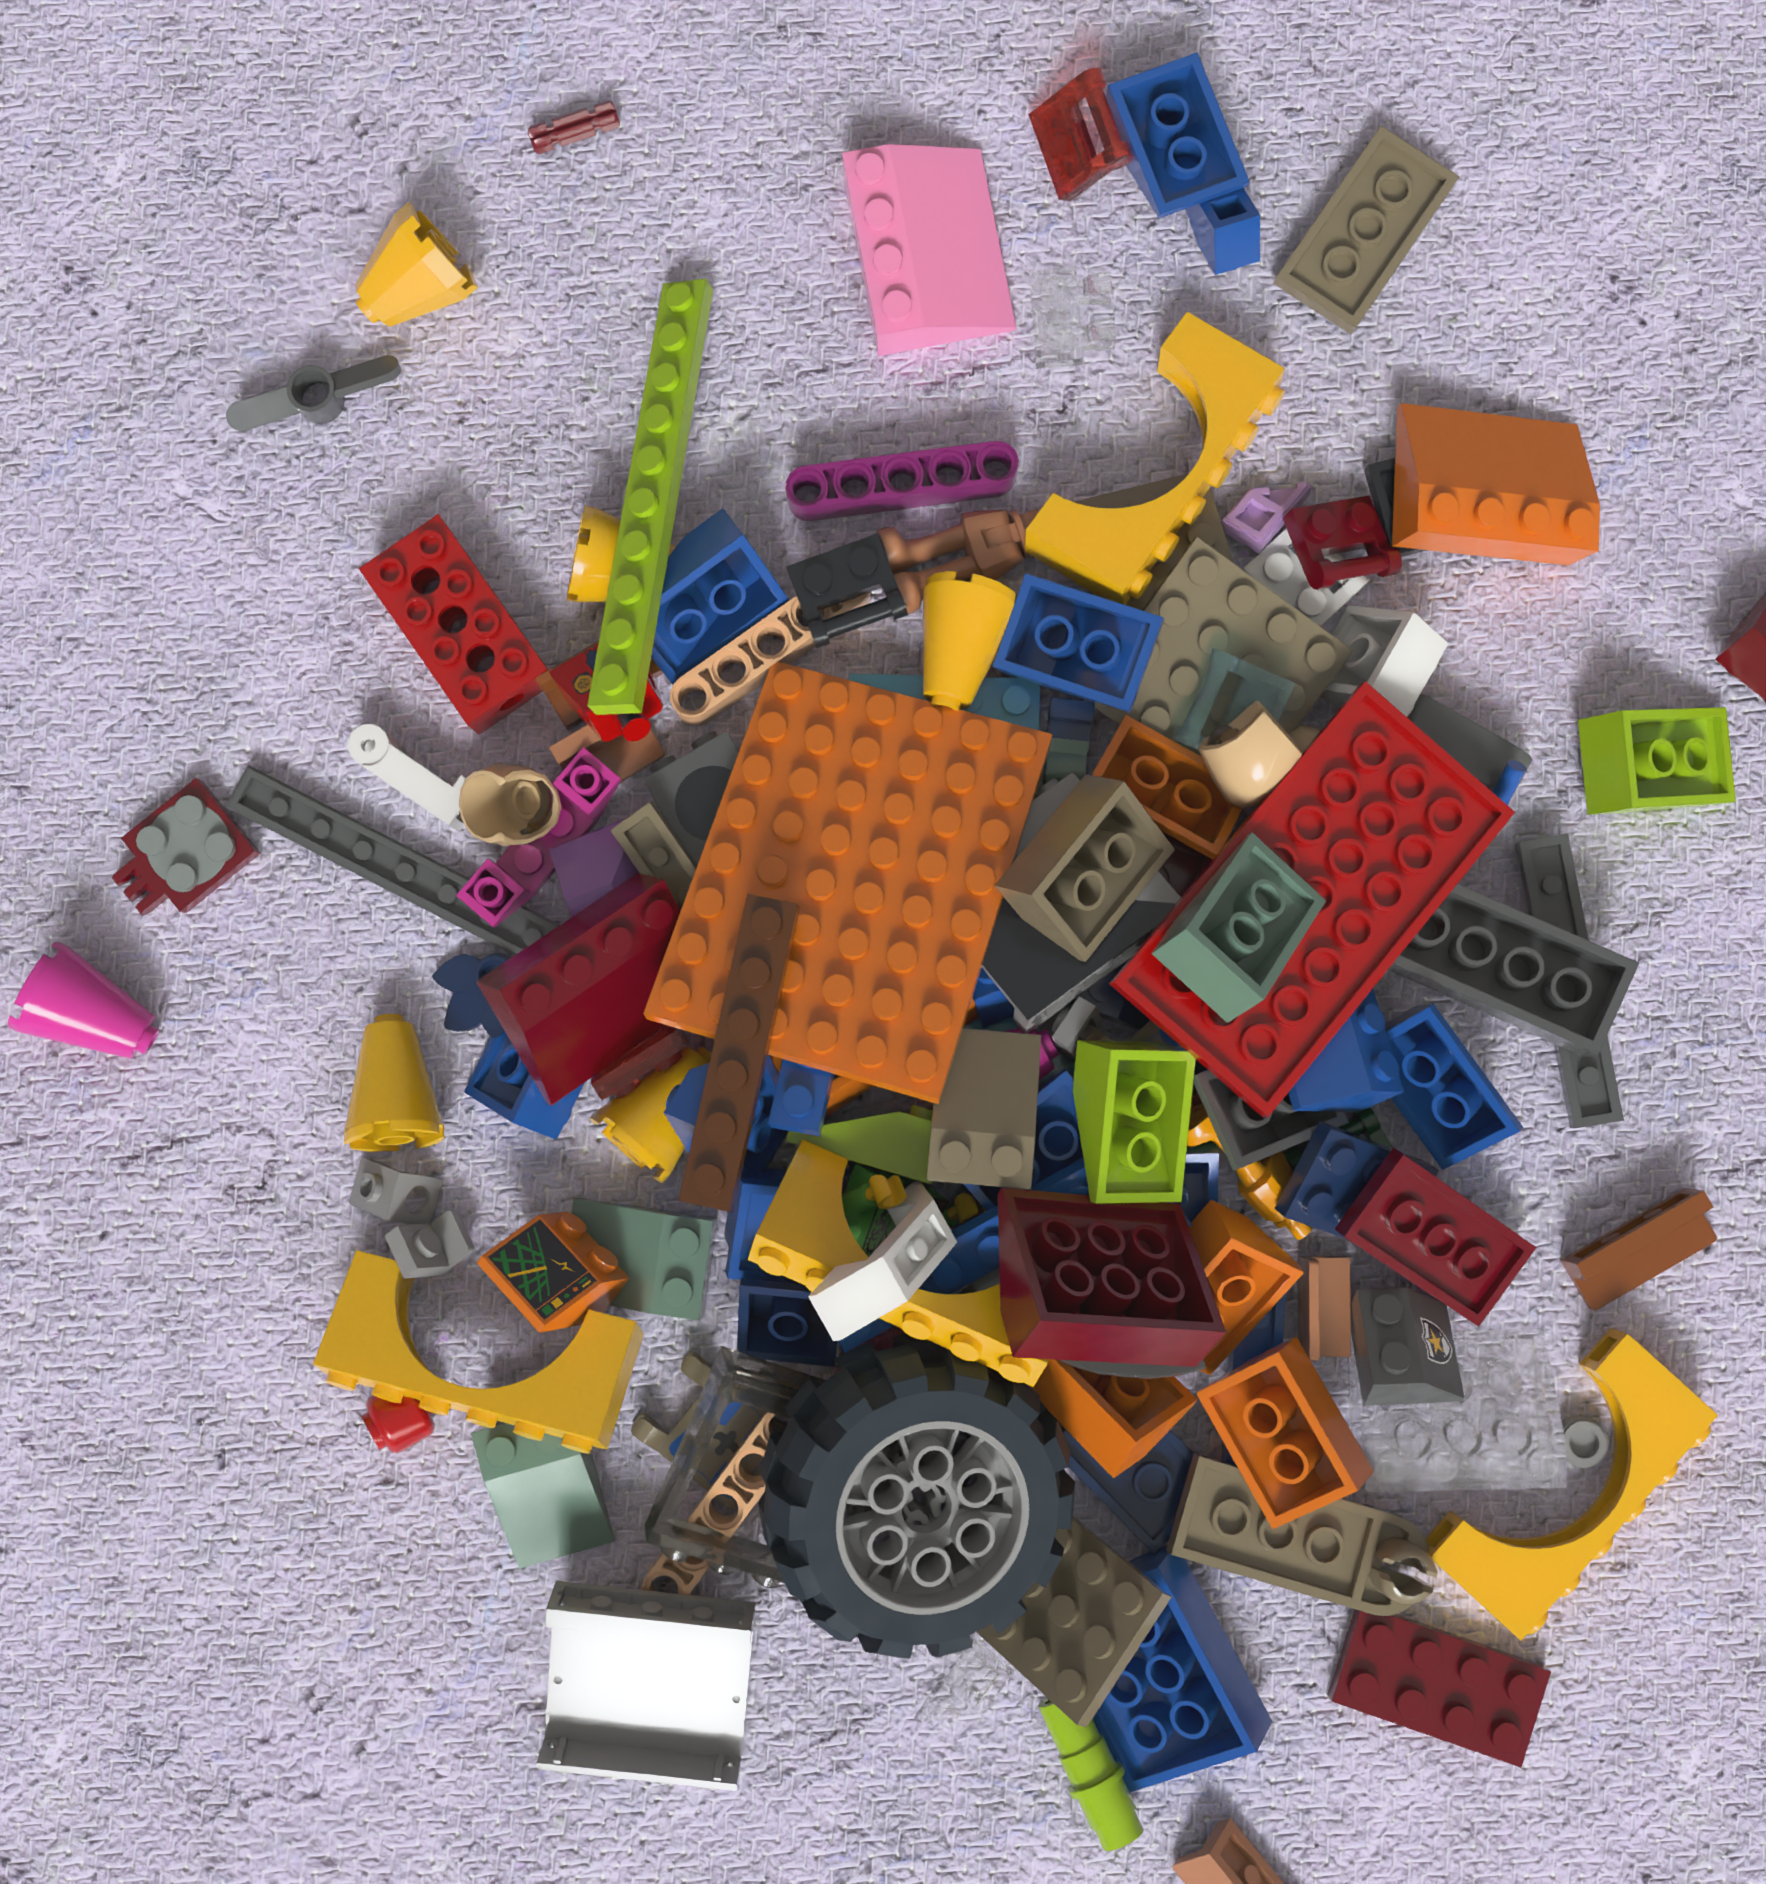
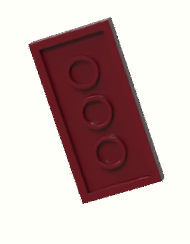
M1394 1147L1335 1227V1230L1343 1237L1478 1327L1537 1248Z
M1355 1609L1327 1696L1334 1703L1521 1768L1551 1671L1544 1665L1398 1614L1378 1616Z

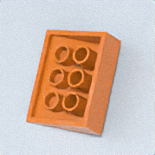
M1400 403L1397 406L1393 547L1568 566L1599 551L1600 502L1577 424Z

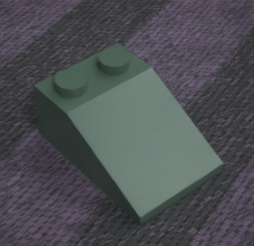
M1251 832L1174 920L1151 954L1228 1023L1265 999L1326 900Z
M573 1198L571 1213L585 1223L587 1227L586 1232L600 1246L608 1249L616 1256L618 1266L629 1276V1280L610 1306L692 1320H700L705 1314L718 1217Z
M497 1421L495 1428L479 1426L471 1432L484 1484L519 1569L614 1542L615 1538L592 1452L587 1454L568 1449L561 1445L563 1438L544 1434L542 1441L517 1435L513 1432L515 1425Z

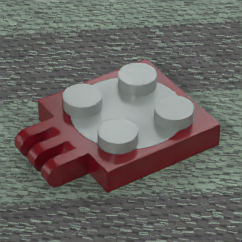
M195 778L121 837L135 857L114 873L112 879L117 886H122L134 877L137 878L123 893L129 901L139 898L145 892L149 893L135 906L142 916L153 911L168 898L179 912L188 913L261 853L202 780Z

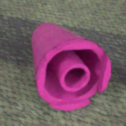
M54 942L51 946L57 954L53 958L43 954L34 966L14 1004L23 1007L19 1019L9 1015L8 1028L19 1033L132 1059L137 1052L146 1055L160 1030L153 1026L156 1016L68 945Z

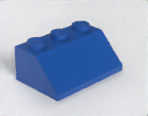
M1374 989L1369 992L1288 1092L1293 1111L1360 1112L1404 1092L1399 1076V1065L1392 1053L1385 1029V1018L1379 1009Z
M1434 1003L1414 1006L1385 1023L1392 1053L1399 1065V1076L1404 1089L1403 1093L1392 1097L1391 1100L1442 1170L1521 1131L1523 1126Z
M504 1032L496 1039L490 1038L464 1093L510 1122L557 1140L563 1126L571 1116L572 1108L584 1083L554 1105H548L506 1032Z
M769 1055L767 1056L741 1177L758 1179L760 1168H768L788 1133L787 1130L771 1128L768 1123L779 1077ZM709 1063L690 1069L682 1083L676 1085L671 1090L666 1102L664 1114L688 1153Z

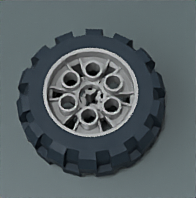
M899 1334L893 1338V1348L876 1351L871 1343L867 1342L836 1357L835 1362L840 1370L821 1385L813 1378H809L785 1407L791 1418L785 1431L775 1430L769 1436L759 1472L765 1483V1492L758 1502L764 1539L776 1562V1566L790 1595L800 1600L810 1620L837 1640L852 1642L855 1637H858L865 1652L910 1659L913 1645L925 1644L933 1657H941L973 1648L970 1639L971 1634L990 1624L999 1634L1027 1611L1021 1598L1034 1582L1046 1588L1063 1556L1064 1547L1055 1538L1057 1529L1071 1528L1075 1481L1065 1471V1468L1069 1465L1071 1452L1058 1420L1046 1409L1040 1400V1395L1030 1385L1009 1381L998 1371L976 1361L962 1360L956 1357L949 1349L927 1339L920 1340L908 1334ZM959 1431L970 1434L971 1436L955 1456L952 1457L951 1451ZM897 1440L902 1456H899L897 1453L891 1457L892 1461H890L882 1449ZM933 1450L937 1451V1452H933V1453L926 1454V1453L929 1452V1451H933ZM980 1473L973 1485L962 1487L964 1480L969 1475ZM892 1479L891 1482L880 1483L884 1480ZM915 1487H919L921 1492L922 1505H919L911 1494ZM941 1503H946L941 1513L939 1510ZM846 1504L866 1505L872 1508L871 1511L844 1517ZM914 1520L921 1521L923 1525H913ZM890 1530V1537L885 1542L873 1544L875 1537L879 1533Z

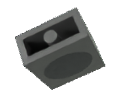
M712 731L701 736L691 744L693 749L691 752L677 760L674 755L661 759L649 768L651 775L643 779L665 819L697 865L739 753L727 731L720 735H717L716 731Z

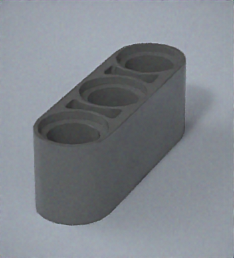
M1419 695L1412 712L1407 717L1491 791H1493L1509 760L1521 762L1526 766V771L1533 761L1531 756L1521 748L1427 695Z

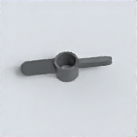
M391 355L378 357L330 374L319 366L306 365L292 373L287 385L232 403L227 409L226 419L228 424L237 431H247L299 413L312 423L326 424L335 420L342 412L344 396L394 380L401 373V366L397 358ZM317 383L329 384L328 396L321 404L314 407L303 406V395L310 386Z

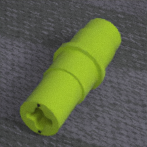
M1047 1697L1038 1704V1708L1059 1752L1058 1758L1071 1784L1068 1788L1071 1798L1079 1801L1090 1828L1096 1832L1104 1851L1116 1850L1132 1843L1141 1836L1144 1829L1135 1812L1136 1806L1122 1778L1125 1773L1122 1764L1114 1761L1103 1735L1099 1734L1093 1719L1087 1727L1076 1725Z

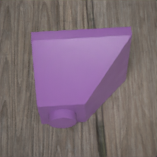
M625 819L549 849L565 902L572 917L639 873L610 831Z

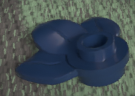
M493 953L481 960L468 954H462L448 960L432 975L433 980L443 988L454 993L446 1011L444 1028L449 1031L465 1032L483 1025L486 1032L494 1039L505 1032L476 981L512 957L503 953Z

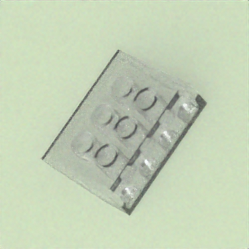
M1544 1329L1451 1330L1465 1397L1463 1402L1363 1406L1351 1337V1357H1347L1350 1430L1374 1470L1361 1487L1365 1492L1567 1488L1565 1436Z

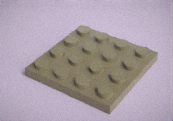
M1194 537L1142 610L1163 617L1164 622L1131 713L1095 703L1094 708L1119 726L1125 715H1128L1201 756L1198 747L1203 739L1210 736L1211 732L1218 727L1231 723L1254 701H1259L1288 734L1299 726L1354 650L1199 537Z

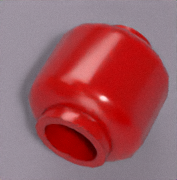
M371 1395L366 1401L367 1412L361 1415V1418L379 1451L387 1447L393 1453H400L434 1432L435 1423L431 1416L433 1413L418 1407L420 1400L403 1396L401 1403H394Z

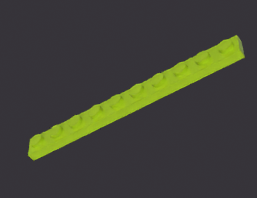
M706 278L663 283L587 705L596 715L642 713L713 289Z

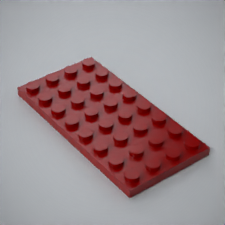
M1366 681L1358 685L1302 752L1301 758L1288 774L1260 802L1109 983L1262 1117H1269L1515 813ZM1252 832L1319 893L1326 902L1265 999L1227 1023L1151 953L1179 914L1243 839Z

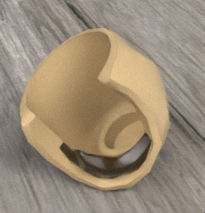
M1254 701L1228 725L1220 726L1212 731L1210 736L1204 738L1198 747L1213 782L1225 800L1233 806L1241 808L1260 804L1288 774L1303 754L1293 739L1259 701Z
M494 763L486 768L474 771L465 779L459 796L460 815L466 829L474 838L501 846L527 844L543 837L557 824L562 807L558 791L546 775L530 767L504 763Z

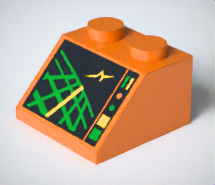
M568 1211L537 1215L484 1253L477 1261L481 1269L539 1333L582 1325L588 1309L604 1313L629 1280V1276L618 1266L616 1256L608 1249L600 1246L586 1232L587 1227L585 1223Z

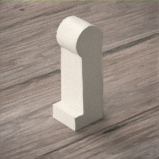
M374 724L361 725L351 732L348 738L347 749L350 756L358 764L459 832L462 830L464 823L460 815L459 796L460 789L466 779L464 776L460 775L456 783L451 786L399 751L397 741L388 732Z

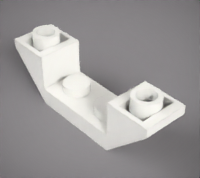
M920 1181L912 1182L905 1189L907 1198L904 1202L896 1207L887 1209L896 1228L871 1256L864 1261L835 1266L808 1296L833 1341L842 1340L906 1303L957 1243L937 1204Z

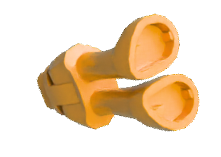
M1197 1092L1191 1100L1187 1146L1194 1147L1212 1141L1224 1152ZM1282 1151L1235 1170L1239 1177L1237 1182L1239 1192L1265 1220L1273 1222L1277 1228L1286 1227L1297 1240L1303 1239L1311 1232V1226L1285 1218L1274 1209L1294 1172Z

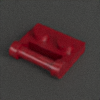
M1369 495L1292 508L1282 518L1306 579L1313 589L1329 588L1333 586L1335 581L1377 574L1379 577L1393 576L1401 570V554L1395 547H1390ZM1360 549H1365L1368 556L1336 562L1324 559V556Z

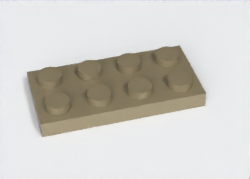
M1380 126L1285 263L1273 284L1352 335L1460 176L1388 129Z

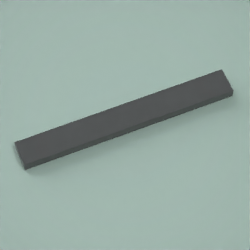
M250 765L247 766L226 805L230 810L514 956L560 925L522 905L495 928L492 927L456 896L470 878Z

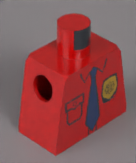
M598 644L549 671L570 707L602 741H611L620 735H623L627 741L631 742L643 739L651 728L648 719L661 712L663 708V702L650 665L642 713L596 715L587 705Z

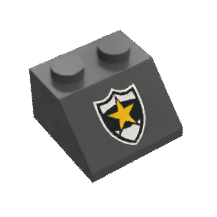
M1407 1287L1357 1290L1350 1305L1351 1337L1363 1406L1463 1402L1465 1397L1447 1305Z

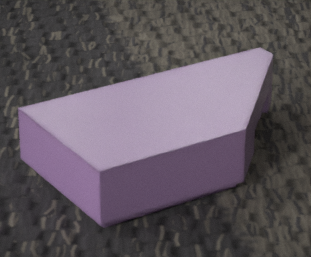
M1301 482L1296 483L1294 488L1269 490L1267 486L1248 489L1222 519L1221 523L1224 533L1260 554L1284 526L1282 518L1292 508L1300 507L1309 496L1311 485Z

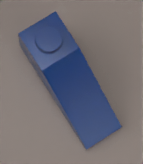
M1244 188L1185 209L1198 247L1215 275L1260 261V214Z

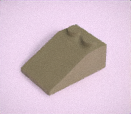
M962 1029L940 1103H933L927 1171L928 1181L1031 1189L1041 1035Z

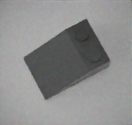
M1209 1070L1194 1075L1193 1083L1233 1171L1311 1139L1320 1121L1335 1127L1349 1123L1344 1112L1293 1111L1289 1093H1287L1269 1117H1262Z

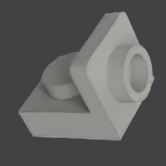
M1079 996L1073 1005L1069 1003L1047 1019L1038 1032L1047 1029L1058 1052L1075 1062L1077 1040H1084L1093 1029H1100L1104 1022L1097 1007Z
M447 1210L430 1224L397 1225L384 1235L404 1279L442 1276L472 1254L475 1249L457 1210Z

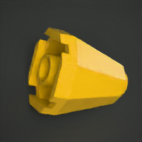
M407 202L393 215L359 276L355 287L360 297L355 302L371 322L375 324L380 320L391 327L462 301L474 292L478 286L472 271L466 263L459 270L454 264L457 261L455 255L459 253L450 241L422 211L418 210L416 212L414 205Z

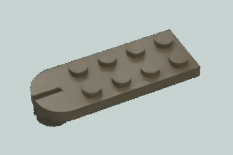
M1194 1453L1166 1548L1168 1553L1180 1558L1378 1616L1398 1614L1408 1609L1411 1605L1423 1601L1434 1590V1587L1418 1577L1382 1567L1383 1562L1389 1564L1398 1562L1415 1567L1432 1577L1437 1578L1438 1575L1434 1560L1428 1553L1429 1547L1422 1532L1412 1522L1400 1515L1350 1499L1341 1498L1272 1530L1237 1465Z

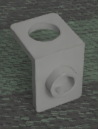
M362 1158L349 1203L384 1220L411 1224H430L433 1220L443 1181L433 1176L402 1172L374 1160ZM416 1186H423L426 1192L423 1206L415 1212H409L406 1208L408 1193Z

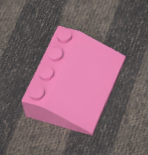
M887 144L843 152V179L878 356L1016 331L981 149Z

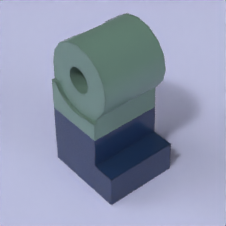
M1051 698L1048 705L1046 732L1053 735L1044 766L1043 785L1052 779L1061 781L1072 772L1079 780L1085 776L1095 702Z

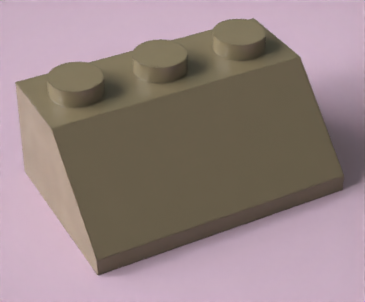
M1085 774L994 886L1021 919L1078 960L1086 962L1175 849L1124 781Z

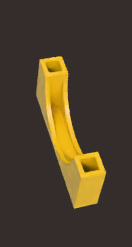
M1186 312L1161 346L1157 372L1180 390L1197 416L1201 429L1203 450L1192 471L1168 493L1155 500L1132 507H1090L1072 502L1052 493L1026 529L1025 552L1099 597L1126 605L1131 596L1139 599L1152 579L1153 574L1149 571L1158 559L1165 562L1177 546L1180 537L1176 534L1186 522L1192 525L1202 512L1206 503V499L1203 497L1209 488L1213 486L1218 489L1228 476L1233 465L1230 459L1237 450L1245 452L1254 440L1259 426L1256 425L1263 414L1271 416L1278 407L1285 393V390L1280 388L1285 368L1191 313Z
M802 1139L755 1235L748 1257L749 1261L758 1264L760 1268L769 1274L783 1275L805 1285L813 1292L835 1266L864 1261L869 1258L855 1240L843 1209L842 1181L849 1159ZM1000 1283L988 1289L967 1294H940L917 1289L906 1303L879 1318L902 1328L906 1334L913 1338L927 1339L949 1349L956 1357L962 1360L976 1361L992 1368L1012 1382L1025 1383L1034 1387L1049 1359L1015 1358L1012 1356L1000 1312Z
M356 1250L313 1362L314 1366L327 1375L326 1383L350 1391H354L357 1384L374 1388L372 1395L394 1403H401L403 1396L420 1400L418 1407L439 1415L447 1416L450 1408L467 1413V1421L488 1428H495L497 1421L515 1425L513 1430L515 1434L537 1441H542L544 1434L563 1438L562 1446L581 1453L590 1454L592 1446L608 1450L644 1337V1332L636 1321L588 1309L578 1333L569 1346L551 1364L535 1375L520 1382L498 1388L482 1389L459 1386L447 1382L430 1372L416 1350L409 1324V1299L414 1278L404 1279L396 1260Z
M1610 1328L1579 1363L1601 1392L1609 1410L1614 1433V1453L1610 1473L1604 1488L1592 1506L1581 1517L1566 1527L1550 1534L1529 1538H1510L1482 1531L1468 1524L1452 1511H1449L1425 1538L1429 1547L1428 1553L1434 1562L1521 1641L1527 1634L1537 1632L1544 1625L1548 1618L1547 1611L1559 1597L1569 1595L1578 1586L1581 1580L1580 1573L1592 1559H1599L1608 1552L1614 1541L1613 1535L1625 1522L1633 1521L1642 1513L1646 1506L1645 1499L1657 1485L1665 1484L1676 1474L1679 1468L1677 1462L1689 1448H1695L1706 1440L1711 1432L1710 1424L1718 1416L1628 1333Z

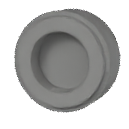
M1580 1415L1570 1416L1560 1422L1555 1430L1554 1446L1557 1453L1563 1460L1576 1467H1593L1604 1459L1608 1451V1437L1604 1428L1588 1417Z

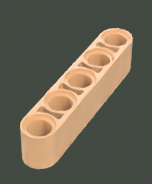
M871 592L860 595L853 600H847L819 610L824 615L823 620L869 604L871 602ZM797 596L684 674L673 684L670 691V701L676 714L685 724L702 726L709 723L764 684L770 666L778 661L791 665L815 648L808 627L802 626L798 622L802 610ZM769 636H777L785 642L783 649L775 655H766L759 650L761 642ZM737 663L746 668L744 677L738 682L727 683L721 679L722 670L729 664ZM691 691H700L706 695L705 704L696 711H688L682 707L684 696Z
M791 1399L774 1401L766 1409L721 1473L652 1564L643 1581L641 1590L658 1592L653 1584L654 1579L659 1576H669L677 1583L678 1592L676 1594L689 1595L765 1492V1483L761 1475L752 1476L747 1474L742 1467L741 1461L744 1456L751 1453L764 1457L769 1436L774 1432L771 1426V1418L779 1413H787L785 1407ZM720 1494H728L737 1501L738 1511L730 1516H723L714 1509L712 1499ZM689 1535L701 1536L707 1542L708 1551L703 1555L694 1556L685 1550L683 1539Z

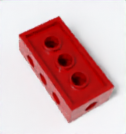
M439 514L358 568L465 723L478 735L543 692L535 679L549 669ZM440 580V584L434 592L424 594L426 587L431 582ZM467 618L466 626L460 632L451 633V628L457 620ZM489 656L495 657L494 663L489 670L477 672L478 665L484 658Z

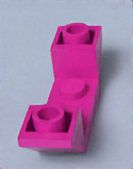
M583 747L552 783L558 789L562 806L557 824L543 837L530 843L510 845L496 863L487 859L456 896L495 928L534 897L556 872L549 849L585 835L592 830L622 779Z

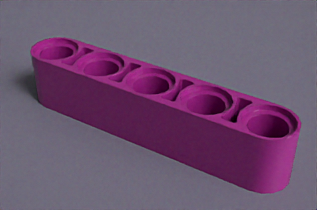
M990 441L805 465L796 468L789 474L786 480L785 491L790 511L796 518L803 521H817L994 498L1007 494L1013 488L1016 482L1019 458L1011 445L1003 441ZM993 461L1001 462L1008 468L1009 472L1002 477H993L988 475L984 470V466ZM948 467L956 469L962 477L957 482L951 484L942 482L936 474L941 469ZM897 474H907L915 482L910 488L901 490L893 487L889 481ZM851 480H860L868 486L866 491L858 496H851L845 493L842 488L844 484ZM804 486H813L820 491L819 496L811 502H803L797 499L795 495Z

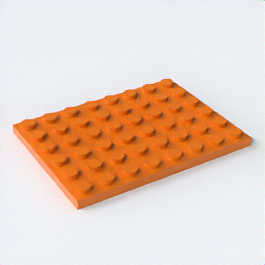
M779 661L770 666L645 1007V1018L715 1039L747 894L797 903L801 908L768 1055L939 1104L1002 903L1003 895L994 885L1015 861L1050 750L1053 734L960 709L959 711L953 710L943 705L932 706L930 701Z

